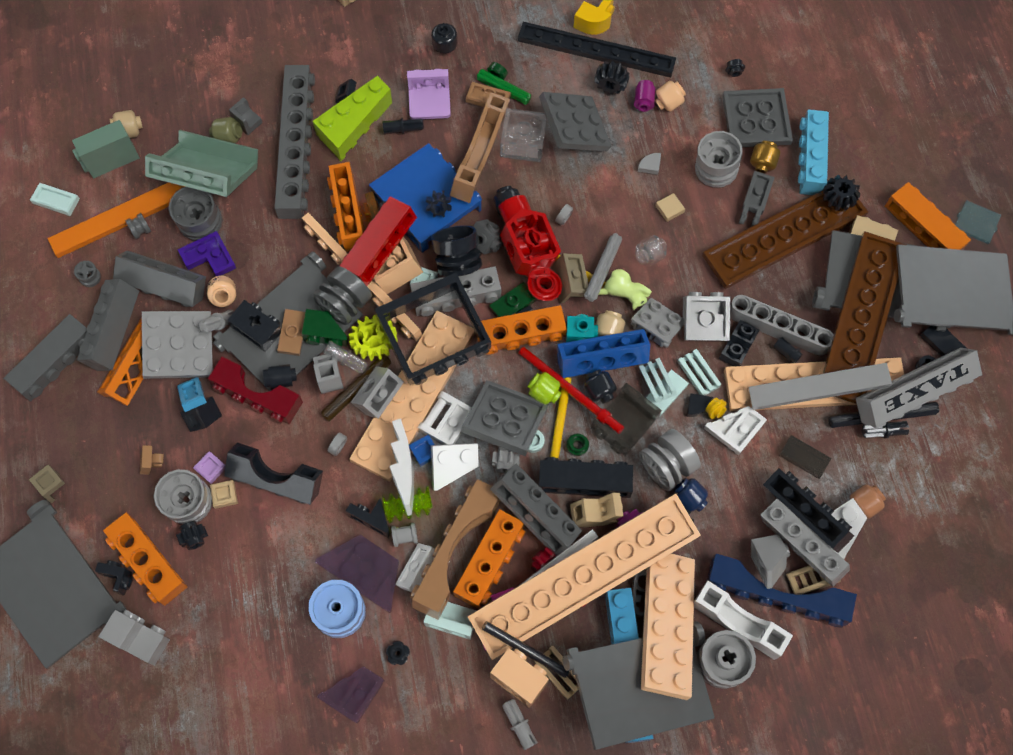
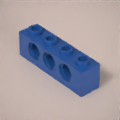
M644 329L557 344L558 365L563 378L589 374L599 369L606 371L649 362L650 342Z

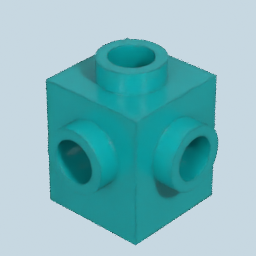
M585 314L567 316L566 342L598 337V325H594V317H589Z

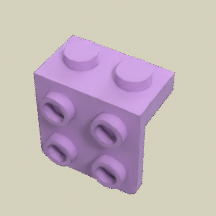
M448 69L407 71L410 118H449L451 114Z

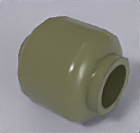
M233 117L217 118L212 122L209 133L211 138L236 144L242 137V127Z

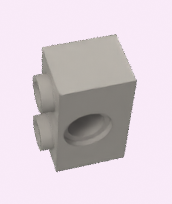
M376 366L351 403L365 415L379 419L404 381L390 369Z

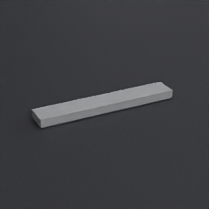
M887 363L751 386L749 387L752 409L758 410L891 387L892 381Z

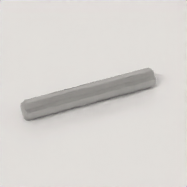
M617 233L610 236L584 294L585 299H588L589 302L597 299L622 242V237L618 236Z

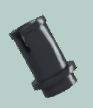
M783 337L773 346L774 349L788 359V363H796L803 355L800 352L801 349H796Z

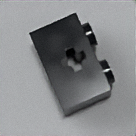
M244 300L227 321L232 329L266 352L281 334L280 321L273 315L267 316L262 313V308L256 303L252 302L250 304Z

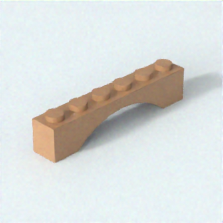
M492 92L490 93L470 147L454 178L450 193L451 197L468 203L471 202L506 115L510 99Z
M477 479L474 486L470 485L464 497L466 498L464 505H459L454 514L456 519L453 525L449 524L443 535L445 537L442 545L438 544L436 546L432 564L426 565L421 576L424 579L420 586L415 585L411 593L412 608L439 620L449 601L450 590L447 581V570L454 549L469 531L491 520L501 502L490 490L491 485Z

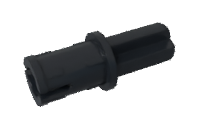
M401 118V120L382 121L384 134H405L404 131L424 129L423 119L403 120Z
M907 421L886 422L885 426L879 428L866 424L862 426L861 433L864 438L883 437L887 439L889 436L908 435V429L900 428H907L909 425Z

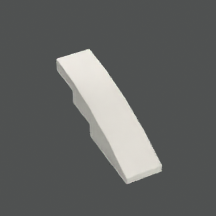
M400 418L392 421L398 441L391 443L393 455L397 463L391 465L390 470L407 516L412 515L414 471L408 439Z

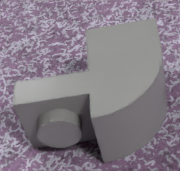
M335 352L313 357V366L321 394L343 389L344 386Z

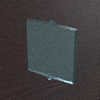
M966 200L961 212L957 214L956 226L968 236L989 244L993 234L998 230L997 224L1001 215Z

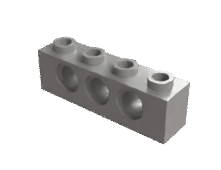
M778 499L761 514L762 521L776 535L779 534L780 538L832 587L850 571V564Z

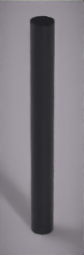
M486 621L484 623L483 631L512 648L518 649L524 655L564 678L568 676L569 671H566L560 663L490 622Z

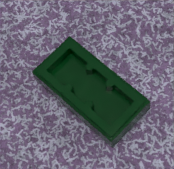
M523 282L490 304L489 308L498 318L516 314L533 304L537 299L532 296L528 286Z

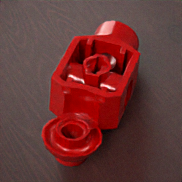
M525 195L513 196L502 202L498 207L505 223L500 237L515 272L528 277V289L532 296L537 300L552 301L562 291L560 277L550 270V267L561 253V249L546 214L532 211ZM540 284L545 285L547 289L542 288Z

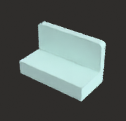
M448 602L439 620L426 615L424 625L471 640L474 627L467 616L476 610Z

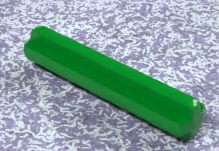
M480 69L478 72L477 80L490 87L511 92V98L525 105L530 102V93L484 69Z

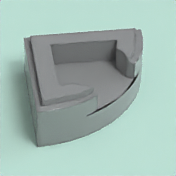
M653 153L644 157L639 164L637 172L658 175L661 153Z

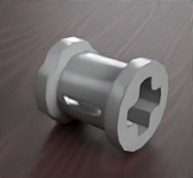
M415 522L411 523L410 526L398 528L391 526L394 547H398L402 543H418Z

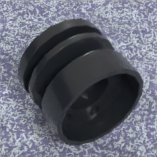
M448 227L435 232L431 236L433 251L439 254L436 256L435 261L438 264L437 271L441 276L447 277L454 273H457L458 276H464L482 267L481 253L476 248L479 242L477 231L474 227Z

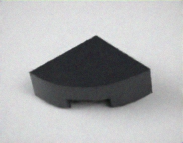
M691 393L687 417H696L705 412L713 397Z

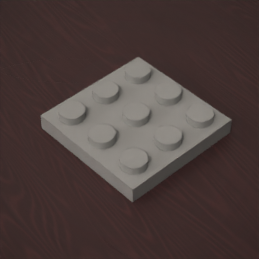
M142 311L143 379L209 377L213 371L212 332H201L199 322L211 317V311Z

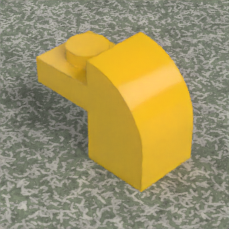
M603 0L599 7L584 1L574 15L573 28L590 35H597L607 31L610 28L611 17L615 6H613L614 0Z

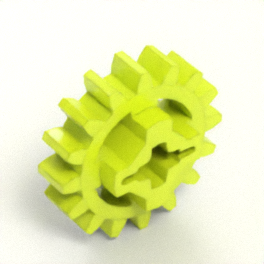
M376 315L370 320L365 316L364 322L357 321L358 327H351L353 333H349V342L355 355L360 354L363 360L369 356L370 361H373L374 356L381 360L382 354L390 355L389 349L392 348L383 333L384 331ZM391 320L387 321L396 341L398 342L396 328L393 327Z

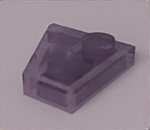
M363 666L348 678H344L336 683L337 685L325 692H321L317 698L358 724L385 680Z

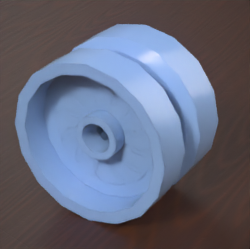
M330 580L322 583L314 590L309 600V614L312 622L323 634L332 638H345L354 634L361 627L365 619L366 606L362 596L351 583L344 580ZM340 605L341 609L338 612H334L337 610V606Z

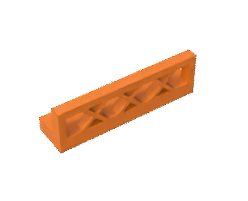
M142 317L116 359L113 370L109 371L97 391L102 396L111 397L125 406L129 405L143 380V366L139 352L142 347ZM138 364L140 373L137 377L130 379L129 367ZM123 383H127L129 391L125 399L115 393L118 386Z

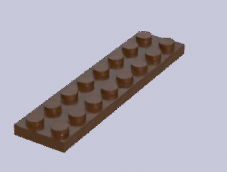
M821 191L704 251L702 256L723 287L727 289L831 235L833 230L838 231L852 224L857 215L865 217L868 214V210L858 199L856 205L852 208L849 207L845 212L842 208L836 211L835 206L828 207L829 201H823L825 194Z
M866 231L862 234L823 374L875 365L899 276L896 246L898 244H907ZM867 391L834 397L857 404L856 398L867 393Z

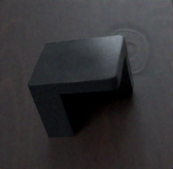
M213 396L207 397V403L186 412L184 410L180 412L190 432L205 429L222 417Z

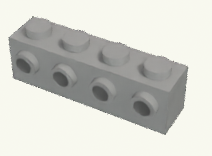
M496 266L480 269L464 276H458L473 306L482 302L493 303L501 298V286ZM445 277L410 284L411 292ZM452 291L416 307L415 310L417 316H430L436 311L450 312L455 308L462 307L455 291Z

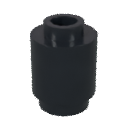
M290 364L271 366L263 370L265 388L271 387V389H275L279 385L283 387L293 386V382L297 381L296 369L291 368Z

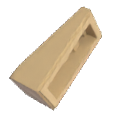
M810 565L786 574L795 595H803L831 585L822 577V581L818 583L813 573L815 570ZM809 573L813 585H808L804 574ZM796 576H800L804 588L799 589L795 579Z

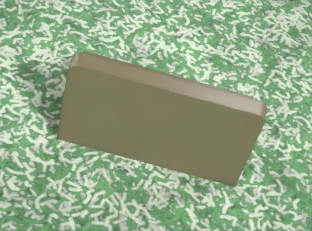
M563 253L552 265L553 271L558 274L562 282V291L558 296L559 303H565L571 296L584 297L589 285L582 254Z

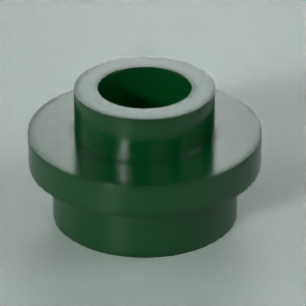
M573 434L568 438L566 447L570 454L582 456L589 449V441L582 434ZM578 442L582 447L577 449L573 444Z

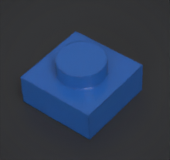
M429 434L409 445L420 467L431 461V445L435 444Z

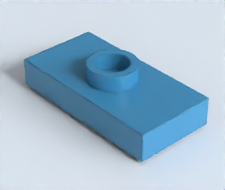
M198 377L177 386L181 405L185 412L207 403Z

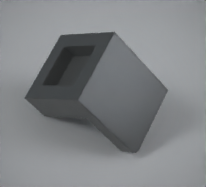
M242 98L229 109L231 117L241 124L242 131L247 135L263 123L261 117L250 109L245 98Z

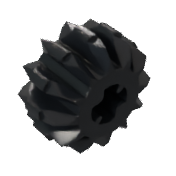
M613 60L611 63L604 61L603 64H599L596 70L594 82L597 84V88L603 89V93L607 91L611 95L613 92L619 94L621 91H625L630 73L627 72V67L621 66V62L617 64Z
M840 175L835 176L834 179L830 178L823 189V194H825L823 201H829L828 207L835 206L836 211L842 208L845 212L849 207H854L860 198V185H855V179L849 180L847 175L843 178Z

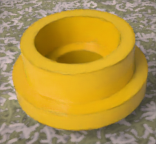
M714 398L706 407L708 417L711 419L722 417L727 410L726 401Z

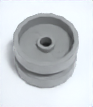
M724 630L714 633L700 646L697 652L705 682L716 688L728 689L736 687L748 679L755 669L756 655L754 648L745 636L736 631ZM725 656L728 659V661L724 662L722 657Z

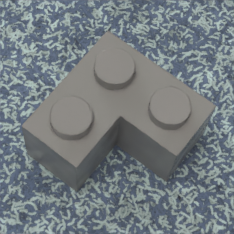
M126 609L123 614L115 610L98 636L154 666L170 639L163 636L166 631L155 625H152L151 629L144 626V619Z

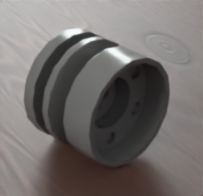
M183 187L175 192L170 199V216L186 238L197 241L215 231L219 232L223 222L222 214L209 192Z
M337 266L327 277L330 285L322 283L319 286L320 290H315L312 298L323 311L329 312L333 319L341 324L348 325L352 321V317L357 315V310L354 306L364 307L372 297V293L356 275L343 267Z

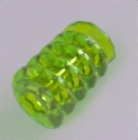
M427 485L425 493L422 492L420 487H417L412 512H415L417 517H421V511L424 510L428 516L433 507ZM389 493L387 501L382 495L388 521L393 523L395 515L399 521H402L403 514L407 516L399 493L397 499H395L392 493Z

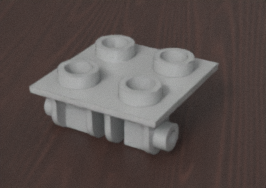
M650 298L632 317L630 324L634 330H646V335L649 332L652 333L649 338L650 340L656 336L654 342L660 345V347L668 348L673 337L684 326L685 319L660 302Z

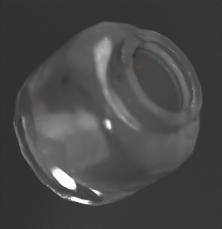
M656 235L646 237L638 242L635 247L637 261L645 266L651 267L663 260L667 255L666 242Z

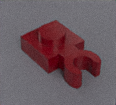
M548 547L544 551L540 550L532 558L531 569L536 573L555 558L553 551Z

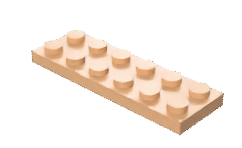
M669 554L647 567L641 690L684 700L692 697L695 559Z

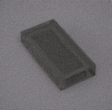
M792 435L779 454L782 458L818 479L822 477L832 459Z

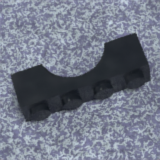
M238 442L227 453L224 472L225 477L231 478L236 482H243L257 489H264L278 496H285L297 500L299 503L309 505L319 494L323 470L301 464L297 470L291 473L276 472L264 463L259 449Z

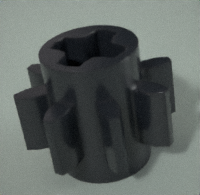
M433 190L432 197H426V202L429 204L426 206V211H431L434 218L436 215H442L444 218L446 210L451 211L452 206L448 204L451 202V196L446 197L444 190L441 193H436Z
M190 521L181 525L179 528L181 533L176 534L179 545L182 547L186 546L188 550H194L205 544L203 538L208 537L205 526L202 524L198 525L196 521Z

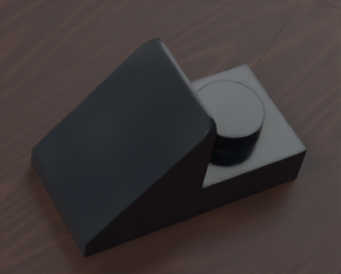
M381 498L371 514L369 513L370 510L361 504L357 506L349 504L346 509L348 517L389 538L390 531Z

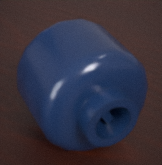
M694 478L682 479V482L673 489L684 508L691 512L695 510L700 512L708 503L706 501L708 496L707 489Z

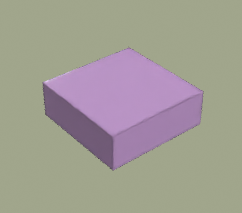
M209 451L193 469L212 484L225 470L226 465Z

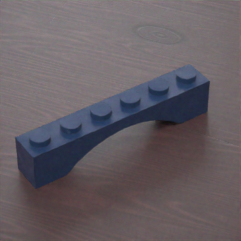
M715 554L712 557L707 581L723 591L734 593V597L738 599L748 600L751 598L758 600V604L762 606L772 607V605L781 607V610L786 613L795 614L799 612L805 614V618L819 621V619L829 621L828 624L834 627L842 628L852 622L857 594L833 587L820 593L795 595L773 588L767 589L765 584L748 572L739 560L720 554Z

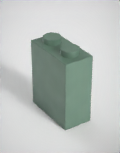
M120 120L72 140L75 149L72 151L77 161L80 162L85 173L90 172L93 179L140 158Z

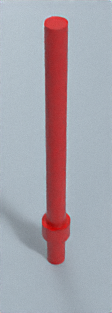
M525 347L520 349L519 354L542 373L547 372L558 380L560 387L597 416L596 419L603 425L607 424L618 434L624 430L625 427L615 420L608 410L600 408Z

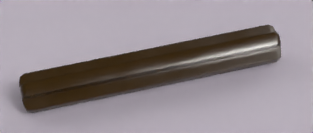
M382 354L381 360L377 359L321 411L322 417L328 422L331 421L353 400L375 367L387 368L391 365V360L385 354Z

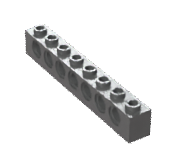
M285 65L275 197V211L278 219H302L304 211L308 210V200L305 198V192H309V181L306 179V174L310 173V163L307 161V156H311V145L308 143V138H312V127L309 125V121L313 120V109L310 108V105L314 103V92L311 88L315 86V75L311 73L309 65Z

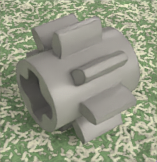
M499 447L498 452H493L492 466H496L497 472L505 473L516 463L519 466L520 454H515V452Z

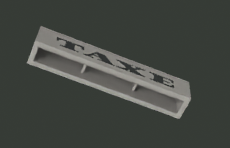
M959 348L892 380L891 387L874 389L857 397L856 402L861 422L874 428L883 427L886 425V422L904 416V413L910 410L919 409L923 404L939 399V396L953 392L963 384L972 383L973 379L982 375L977 350Z

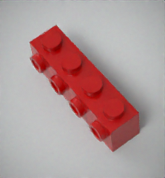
M390 196L386 203L381 206L375 218L370 221L361 237L356 240L348 255L343 258L340 267L352 272L368 286L416 220L417 216L412 208Z

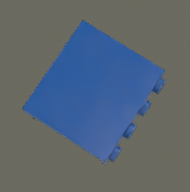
M429 143L369 184L371 196L378 204L387 201L391 196L412 208L417 218L406 232V235L422 253L429 249L428 242L435 232L450 227L475 208L478 212L482 210V198L475 191L470 203L451 197V202L448 204L452 206L451 211L446 210L444 218L442 215H436L434 218L431 211H426V206L429 205L426 202V197H432L433 190L436 193H441L444 190L446 197L450 196L454 178L457 174L454 166L450 162L447 163L443 159L441 152L437 148L434 149Z

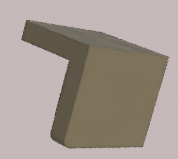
M50 465L45 466L29 479L38 492L51 503L55 501L51 494L65 484L59 477L60 474Z

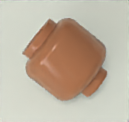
M865 484L850 495V500L854 498L867 516V519L872 518L885 507L884 501L886 498L875 485Z

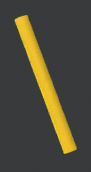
M564 378L571 384V378ZM562 388L550 457L558 459L569 394Z

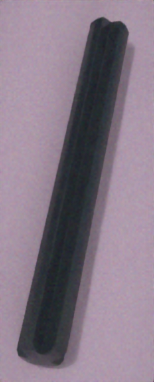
M937 402L925 403L921 408L910 410L898 419L936 415L940 411ZM859 411L834 414L828 417L831 428L863 424Z

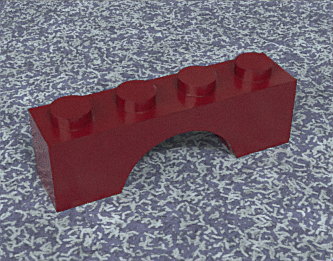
M223 356L220 358L208 377L215 392L221 395L227 393L231 395V399L239 404L245 402L251 405L250 408L259 414L265 412L270 415L273 421L279 424L285 422L290 425L303 403L299 394L281 385L269 392L258 393L251 391L245 386L246 373L242 366Z

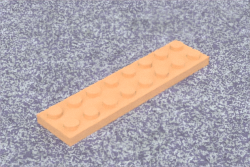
M436 311L407 360L411 372L418 371L466 349L476 333L474 328ZM456 365L448 368V371L442 375L436 376L434 374L428 377L427 381L420 385H409L401 370L398 377L404 383L379 419L373 418L351 455L350 462L390 482L392 479L390 466L397 463L393 455L391 443L398 441L392 421L401 418L408 444H412L419 432L417 427L420 422H424L438 399L439 393L445 387Z
M901 358L876 359L875 365L887 363L891 381L904 375ZM826 362L725 367L724 374L730 412L739 411L747 406L752 408L749 387L823 374ZM828 397L758 410L857 404L836 397Z

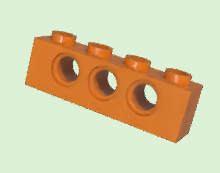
M561 305L481 321L491 340V349H489L486 355L495 354L498 350L506 348L507 350H515L521 345L526 344L536 346L541 344V341L546 340L556 342L566 337L567 332ZM545 324L548 329L541 331L537 328V325ZM524 328L527 332L524 335H518L515 330ZM503 332L505 337L503 339H496L494 334Z
M127 512L103 530L107 535L106 543L113 550L118 549L121 553L118 558L127 568L129 566L132 567L135 571L132 576L141 586L143 584L146 585L149 589L146 594L154 603L159 602L165 606L188 588L135 519ZM134 538L133 545L126 548V542ZM148 555L147 562L144 565H139L140 559ZM162 573L161 580L158 583H153L154 576Z

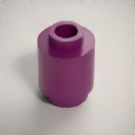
M641 80L635 87L634 106L641 112H647L654 108L656 89L652 81Z

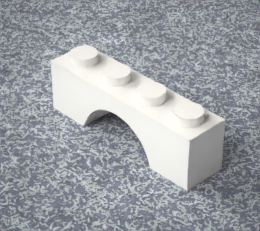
M709 581L705 583L694 600L695 609L726 629L736 631L745 636L752 646L774 660L782 656L793 637L792 634L775 623L760 619L745 611L731 599L727 592Z

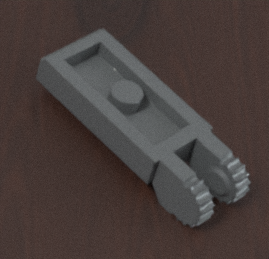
M754 171L742 207L743 212L740 217V224L746 222L748 211L756 213L751 223L752 227L758 224L760 216L764 212L775 177Z

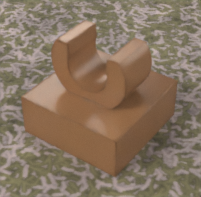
M143 445L140 458V474L149 475L151 467H162L164 454H152V446Z

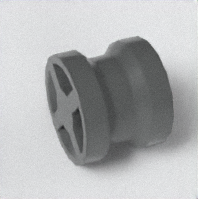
M142 213L137 214L134 219L129 218L125 220L135 239L140 238L143 233L148 234L151 232Z
M81 261L74 268L76 278L85 287L96 286L101 280V273L91 261Z

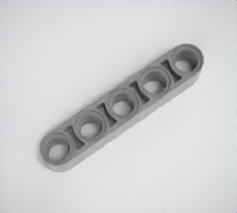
M737 295L730 304V318L738 323L742 320L759 329L760 332L780 339L783 337L791 345L815 355H824L830 349L834 334L828 329L745 295ZM735 306H741L744 310H738ZM756 314L762 315L764 319L758 318ZM777 323L783 324L785 328L779 327ZM797 331L803 332L805 336L799 335ZM818 340L824 341L826 345H822Z

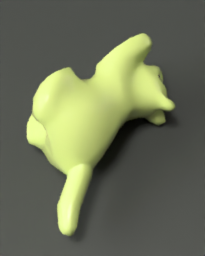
M616 269L612 272L604 288H601L599 295L609 294L627 298L632 303V309L635 310L647 302V297L650 296L652 291L638 282L633 283L626 271Z

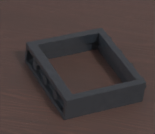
M457 273L374 309L376 317L409 385H420L426 382L428 377L434 374L436 376L442 375L448 371V368L454 365H464L469 361V358L476 355L481 357L491 349V340ZM455 291L480 342L412 373L387 320Z

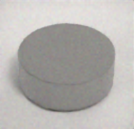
M566 204L558 214L555 222L561 226L564 225L572 214L573 207Z
M339 432L331 442L328 452L337 456L346 444L347 436Z

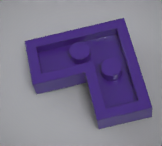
M217 231L178 249L188 270L207 261L216 276L224 275L236 269Z

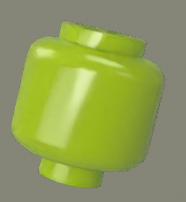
M547 372L536 373L527 386L529 388V396L543 404H548L550 401L554 404L561 395V392L558 391L560 382Z

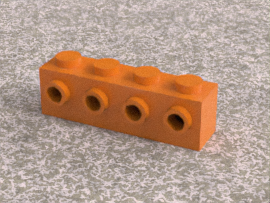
M350 162L329 166L330 177H327L329 189H333V195H330L332 207H336L337 212L333 215L335 224L340 229V232H337L339 245L343 244L346 252H349L355 245L356 240L364 233L354 174Z
M499 509L453 591L456 598L478 610L482 604L484 606L487 605L492 595L489 590L493 583L496 585L499 583L504 573L500 571L504 563L509 564L515 553L512 550L516 542L520 544L526 533L523 530L524 524L521 520Z

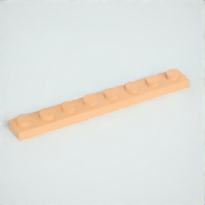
M309 213L302 217L306 224L304 229L311 237L315 235L319 239L317 242L325 251L329 249L332 253L330 255L332 259L340 265L348 253ZM372 279L367 287L374 297L372 299L373 302L380 307L393 301ZM405 313L390 319L394 324L398 322L402 326L400 330L408 339L412 337L416 342L420 340L422 336L421 330Z

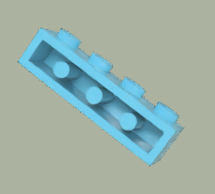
M808 110L805 117H802L800 121V130H802L799 140L801 153L798 164L801 165L798 175L800 194L815 195L823 191L827 185L829 112Z

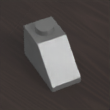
M779 534L751 539V558L766 588L770 589L786 569L787 557L790 556L788 545L783 543Z

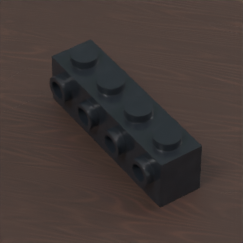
M547 457L545 460H540L539 487L545 493L604 497L611 493H620L621 498H631L633 493V465H628L624 461L607 464L602 460H592L590 463L582 462V460L575 458L568 459V461H559L558 458Z
M778 468L763 486L833 550L839 553L854 537L850 532L852 527L843 518L836 520L831 515L834 510L824 501L821 505L816 502L814 498L817 495L807 486L802 489L796 484L799 479L790 471L785 474Z

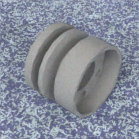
M714 131L706 134L700 140L697 149L695 173L701 182L711 187H724L736 179L742 157V145L739 139L725 131Z
M670 429L660 436L658 444L651 443L648 445V448H644L639 452V457L645 470L666 491H670L675 487V484L682 482L681 475L685 477L690 476L701 466L699 456L693 446L675 429Z
M178 469L168 472L160 478L155 487L154 500L156 507L162 514L179 524H185L190 521L200 522L207 516L212 507L211 489L200 477L188 470ZM185 496L190 499L188 503L183 500Z

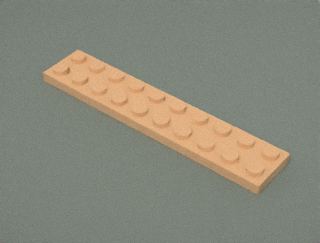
M674 494L467 617L490 658L493 660L505 653L508 648L512 649V647L483 631L482 627L486 621L523 642L701 535L677 494Z

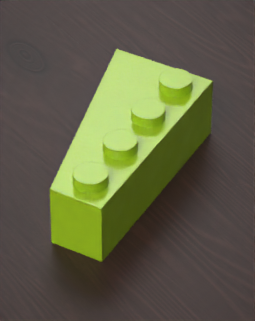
M377 75L313 120L316 135L340 161L346 157L345 154L350 148H354L357 140L368 132L370 125L377 121L392 104L390 88Z

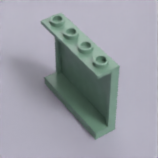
M179 130L178 144L164 155L158 156L149 153L145 156V176L227 197L257 169L258 149Z

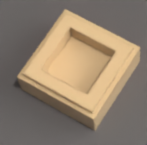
M674 193L656 202L655 205L666 222L685 212L684 206Z
M233 480L210 485L213 507L215 509L238 504L235 482Z

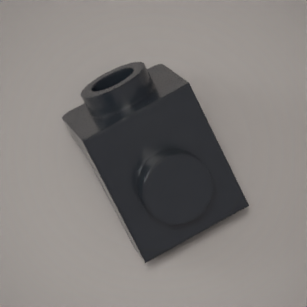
M107 560L106 564L98 562L95 572L104 577L117 579L113 591L119 595H125L126 590H129L132 585V572L122 568V564L115 561Z

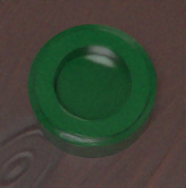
M491 62L487 68L488 72L503 80L508 75L506 68L497 62Z

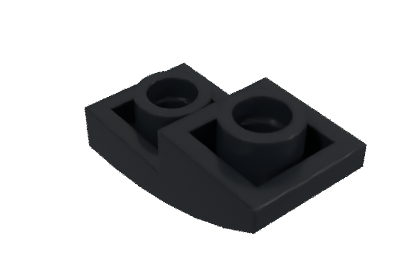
M740 320L719 359L733 367L740 366L760 330Z

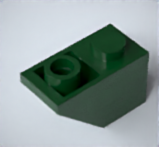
M306 309L302 329L303 341L310 345L323 343L328 344L332 348L347 347V335L329 312Z

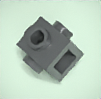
M487 219L476 221L473 226L477 231L479 242L476 248L482 254L498 251L502 246L499 226Z

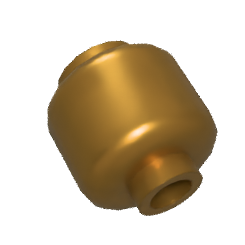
M762 141L755 145L750 159V163L755 167V171L767 173V171L776 169L780 157V150L777 148V144L771 141Z

